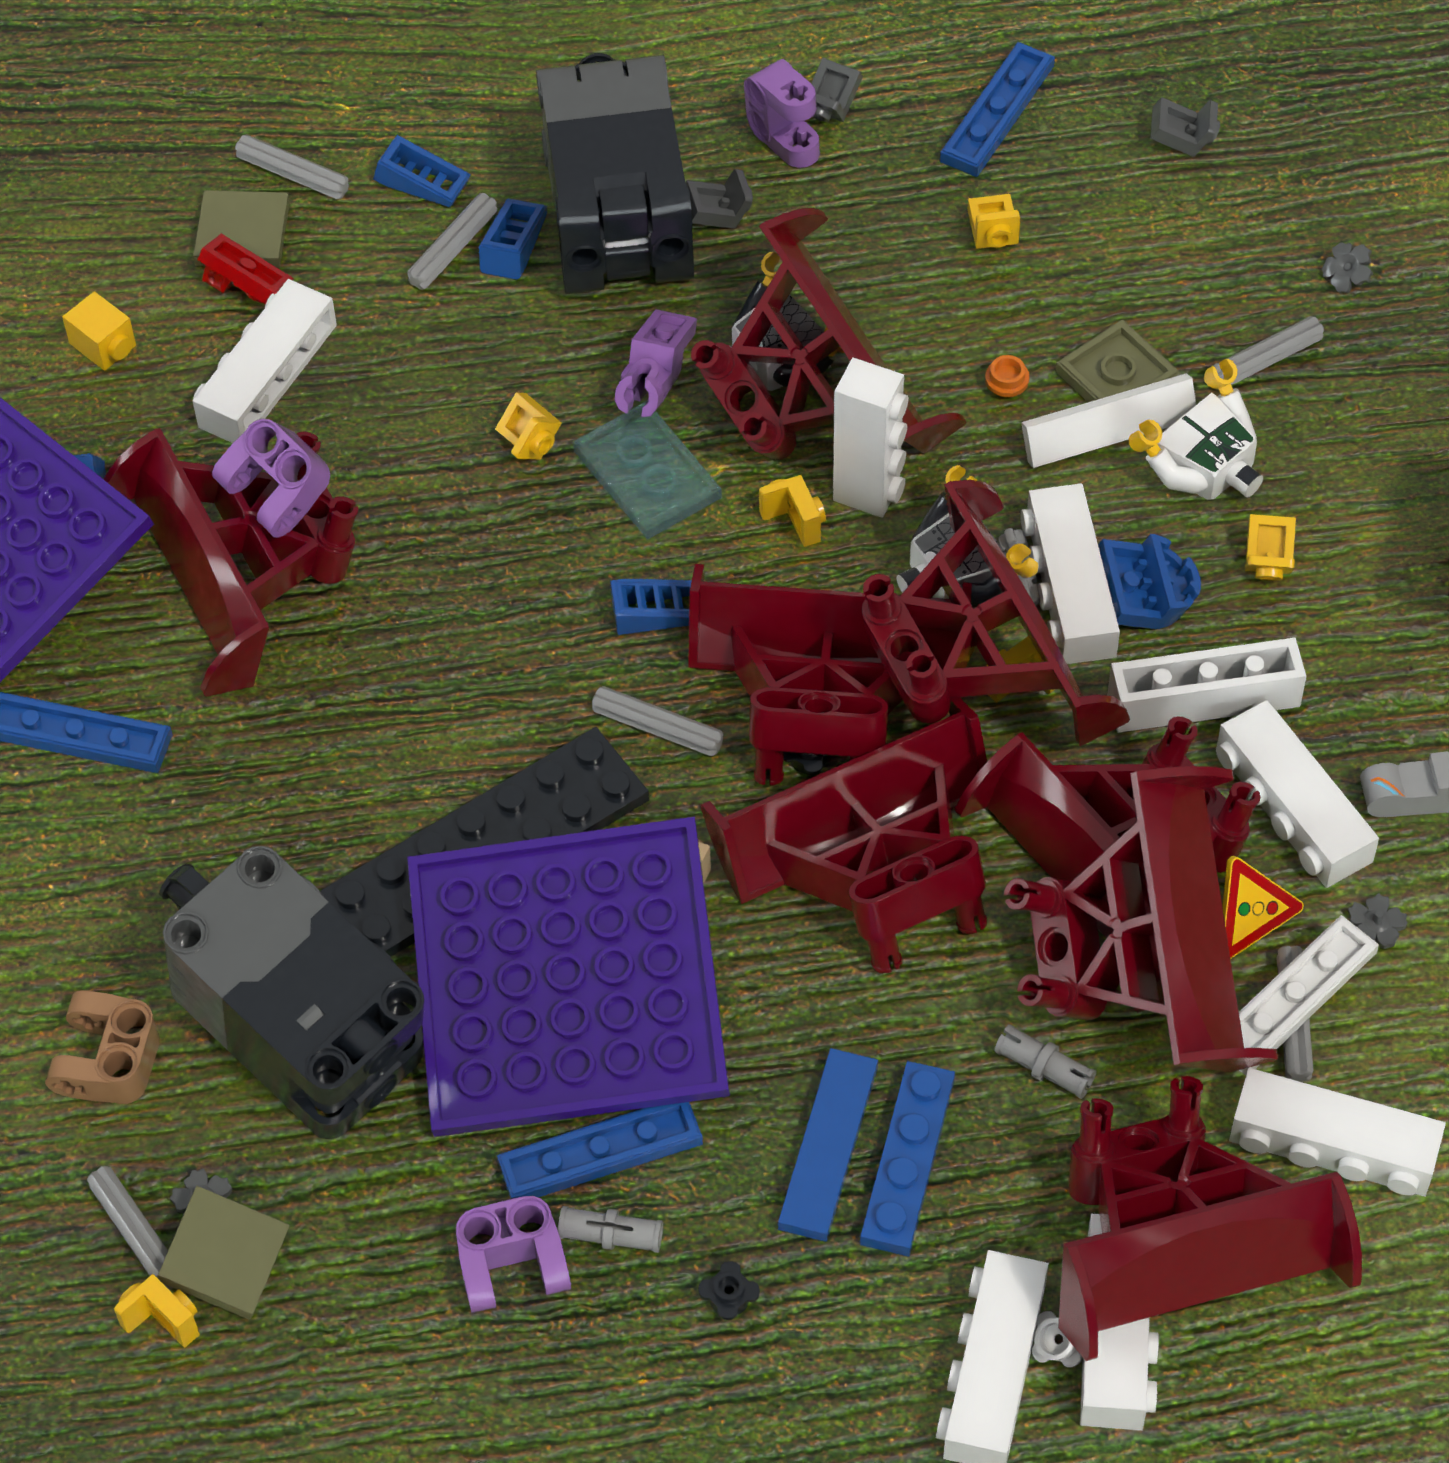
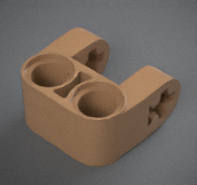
M76 991L72 995L66 1020L70 1025L81 1031L103 1035L96 1060L70 1055L55 1056L52 1058L45 1080L46 1086L62 1096L82 1100L129 1104L138 1100L147 1088L160 1042V1036L150 1007L145 1002L137 999L95 991ZM143 1027L139 1032L126 1034L130 1028ZM122 1069L130 1070L125 1076L112 1077V1075Z

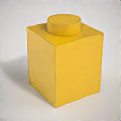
M95 291L62 316L69 344L104 371L118 360L124 359L131 349L136 346L130 318Z

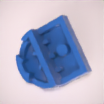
M1150 534L1143 544L1102 539L1098 544L1118 625L1150 629L1165 628L1179 620L1199 595L1201 579L1195 563L1190 557L1182 560L1175 552L1169 549L1171 545L1169 539L1156 534Z

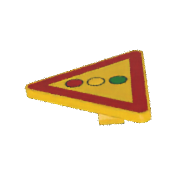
M1231 856L1227 860L1222 904L1230 959L1302 912L1304 908L1301 900L1236 856Z

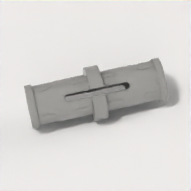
M1007 1025L1004 1029L1006 1036L1000 1035L995 1046V1053L1001 1054L1031 1070V1076L1039 1081L1046 1078L1075 1094L1080 1099L1086 1095L1087 1090H1085V1087L1090 1089L1096 1076V1070L1090 1069L1060 1053L1059 1046L1048 1042L1045 1045L1017 1030L1013 1025Z
M563 1206L559 1217L558 1233L560 1239L568 1238L602 1243L603 1249L613 1250L616 1245L659 1253L663 1235V1220L655 1221L620 1216L619 1210L608 1209L607 1213H600Z

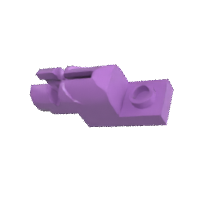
M655 309L632 338L629 364L622 372L621 381L616 387L615 402L619 410L627 414L633 407L634 400L640 402L648 392L649 398L642 408L641 417L651 416L656 411L680 374L683 352L695 335L697 318Z

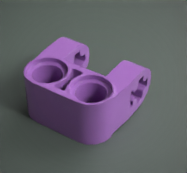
M779 59L744 80L746 115L754 135L790 166L802 168L813 165L820 156L819 136L805 120L811 118L817 110L814 86L784 59Z
M259 419L250 424L247 430L221 456L213 468L212 477L229 494H235L245 489L262 469L271 475L279 483V486L260 507L257 513V521L273 537H281L290 532L299 523L320 494L326 489L330 480V471L325 461L295 432L270 419ZM276 435V445L268 452V443ZM306 464V474L298 481V471Z
M523 1196L468 1210L459 1218L456 1224L457 1244L471 1313L496 1308L489 1274L490 1269L536 1258L546 1295L571 1290V1282L561 1239L548 1204L541 1198ZM529 1222L541 1225L534 1232L526 1233L519 1230L522 1225ZM478 1234H486L492 1237L484 1244L476 1245L469 1242L471 1238Z

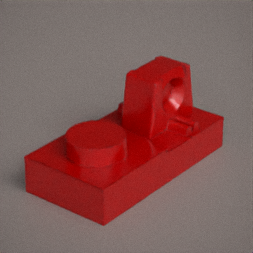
M222 233L202 248L197 259L205 265L202 281L221 293L227 291L233 284L243 290L250 299L265 305L272 293L276 294L288 279L292 281L294 279Z

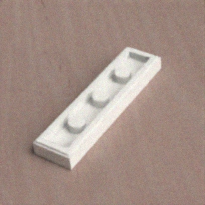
M1187 373L1021 422L1028 463L1035 468L1128 440L1132 433L1140 431L1139 424L1149 419L1157 422L1161 430L1169 428L1196 406L1193 378Z
M1341 915L1239 1011L1244 1048L1277 1049L1377 954L1379 944ZM1260 1065L1253 1066V1067H1249V1068L1256 1069V1068L1259 1067ZM1248 1068L1241 1069L1239 1071H1241L1246 1076Z

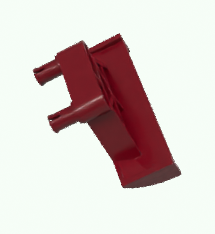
M801 208L786 212L759 225L783 261L732 347L722 342L714 343L709 340H701L693 346L691 351L692 361L697 362L695 365L700 369L701 374L748 445L754 451L772 460H782L794 451L796 446L795 432L834 423V391L816 366L817 363L841 347L850 361L853 357L888 369L801 241L828 220L825 213L816 208ZM796 283H798L828 328V330L804 347L780 312ZM771 325H773L788 349L759 347ZM749 362L793 365L782 409L779 408ZM812 383L827 407L803 412ZM754 391V405L749 410L742 412L740 408L742 397L746 393ZM908 399V405L902 418V422L907 424L904 441L925 454L963 427L967 422L961 414L954 412L940 414L923 420Z
M158 428L134 442L123 452L106 473L104 480L127 499H134L137 506L150 516L154 523L150 530L218 654L208 667L201 683L200 689L204 696H213L253 687L269 631V625L261 610L310 575L319 582L327 584L337 583L344 579L355 545L352 527L359 508L358 506L354 507L356 502L348 497L339 496L332 498L326 487L310 510L290 532L281 537H273L257 521V513L260 507L279 486V483L267 472H260L245 489L235 494H229L212 477L215 465L178 461L161 428ZM306 431L296 433L315 453L319 452L321 442H317L318 437ZM306 464L298 471V481L306 474ZM201 502L214 503L223 521L212 523ZM242 553L256 579L246 585L230 555Z
M970 479L950 481L944 484L950 524L955 534L900 597L894 593L893 583L890 584L891 579L884 574L871 575L863 585L866 599L862 604V616L868 639L911 715L922 723H934L947 715L950 710V698L1060 689L1073 711L1075 738L1080 747L1128 723L1130 717L1122 701L1108 695H1082L1037 607L1006 556L981 522L1002 511L1004 508L995 488L985 482ZM976 547L1003 593L979 604L973 609L953 573ZM943 587L951 603L930 599ZM1018 617L1044 662L1006 665L988 631ZM917 626L959 633L943 670ZM977 646L988 666L966 668ZM913 652L909 655L907 661L896 659L901 653Z
M695 563L690 587L688 668L735 671L750 695L749 739L756 749L754 780L757 783L766 784V772L768 769L771 770L770 786L777 785L783 781L784 751L850 756L851 761L886 745L888 715L903 699L868 639L862 616V604L866 599L864 593L705 582V564ZM963 582L962 589L971 603L972 583ZM932 597V598L930 599V600H936V601L951 603L950 599H947V598H933V597ZM917 626L943 670L959 633ZM913 652L901 653L896 659L907 661L909 655Z
M960 697L950 698L949 717L726 817L721 815L711 801L701 804L703 817L714 849L740 903L743 904L778 887L787 885L852 911L859 935L868 942L872 968L879 973L892 972L888 957L892 958L893 967L896 970L902 965L903 959L897 943V933L954 908L956 926L960 932L966 934L977 933L974 918H977L979 929L983 930L987 926V917L984 912L981 895L984 892L986 881L979 847L976 840L971 837L954 836L952 809L956 807L965 789L978 771L988 762L979 716Z
M1179 716L1170 719L1161 742L1153 745L1148 750L1142 764L1052 765L1025 734L1021 732L999 749L978 771L962 794L955 807V811L962 818L987 807L1050 877L1073 881L1137 822L1130 773L1165 767L1194 766L1186 757L1192 741L1197 736L1196 725L1191 726L1188 734L1185 735L1192 721ZM1247 782L1233 784L1227 799L1215 787L1204 790L1218 873L1226 872L1227 860L1231 856L1238 857L1250 833L1248 820L1261 799L1260 792L1255 791L1250 801H1248L1255 787ZM1142 860L1139 863L1145 911L1146 914H1150L1149 895L1144 862ZM1107 893L1102 897L1106 901H1108ZM1096 919L1098 930L1106 938L1113 933L1114 929ZM1152 935L1149 938L1159 1001H1164L1155 936ZM1133 1007L1137 1013L1144 1011L1143 1009Z
M1181 766L1130 773L1137 822L1073 881L1044 877L1037 882L1027 881L1023 878H1014L1006 885L1004 895L1018 898V900L1006 899L1005 902L1008 907L1013 910L1030 911L1039 976L1028 974L1019 982L1018 992L1031 993V996H1018L1022 1004L1029 1007H1045L1054 1016L1080 1020H1094L1099 1017L1104 1011L1107 1001L1164 1014L1167 1016L1173 1063L1175 1066L1233 1072L1278 1060L1277 1049L1244 1048L1204 792L1205 789L1233 781L1232 769L1212 766ZM1142 860L1144 862L1149 895L1150 914H1146L1139 871V863ZM1106 893L1108 901L1102 898ZM1096 919L1114 929L1101 948ZM1152 935L1155 936L1164 1002L1159 1001L1149 938ZM1119 983H1120L1121 991L1115 990V989L1117 988V986L1119 985Z
M1181 1076V1089H1179L1180 1080L1177 1077L1171 1081L1169 1115L1112 1131L1113 1105L1104 1099L1092 1098L1090 1112V1102L1088 1100L1083 1101L1080 1107V1137L1071 1148L1069 1194L1077 1202L1099 1206L1102 1234L1064 1243L1058 1328L1084 1360L1090 1361L1098 1358V1331L1331 1268L1349 1288L1360 1286L1362 1282V1251L1359 1228L1351 1199L1341 1175L1336 1171L1290 1183L1205 1142L1206 1126L1199 1117L1203 1084L1200 1080L1191 1076Z

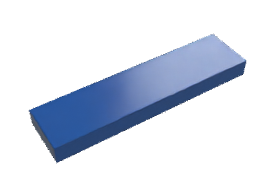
M1017 42L940 152V162L978 177L1053 69L1055 56Z
M0 692L1 742L159 773L173 736L171 726Z
M830 1048L779 1217L778 1230L827 1242L877 1073L878 1059Z
M684 1102L633 1111L497 1155V1160L510 1199L523 1196L541 1197L703 1145V1137L690 1103Z

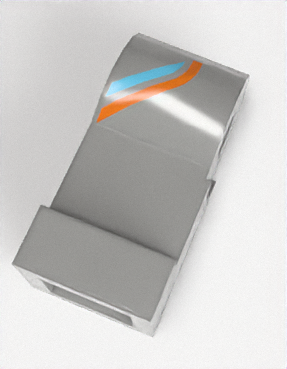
M1449 751L1430 753L1429 759L1425 761L1400 763V765L1393 763L1375 764L1366 768L1360 775L1367 810L1372 816L1396 817L1449 812Z

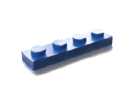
M907 1061L860 1236L861 1246L910 1256L955 1082V1071Z

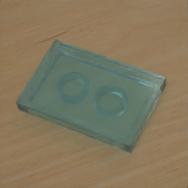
M644 402L631 409L627 414L624 413L573 441V448L577 456L648 540L721 499L722 489L656 411L651 416L641 417L642 408L646 404Z

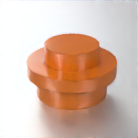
M1002 355L997 357L988 366L985 373V383L988 389L998 396L1014 397L1023 393L1028 387L1029 371L1018 357Z

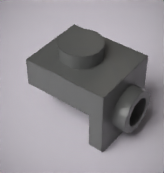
M822 58L811 83L815 88L817 107L812 117L823 122H829L830 118L844 122L862 81L863 75L861 72Z
M1161 97L1152 109L1150 139L1194 157L1206 144H1211L1219 132L1220 121L1217 120L1218 103L1209 100L1197 113Z
M734 169L724 185L687 180L693 224L735 229L745 212L751 207L753 194L748 186L743 170Z

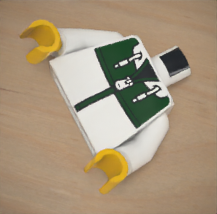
M1224 359L1219 362L1224 379L1218 376L1214 366L1208 368L1204 374L1205 383L1212 389H1219L1220 395L1216 396L1210 393L1163 433L1159 424L1149 419L1139 424L1140 431L1132 433L1129 437V445L1134 451L1147 452L1146 460L1168 489L1198 494L1206 500L1215 499L1230 485L1245 497H1250L1262 484L1263 476L1252 468L1257 446V436L1239 389L1232 388L1231 383L1236 379L1238 370L1235 363L1230 359Z

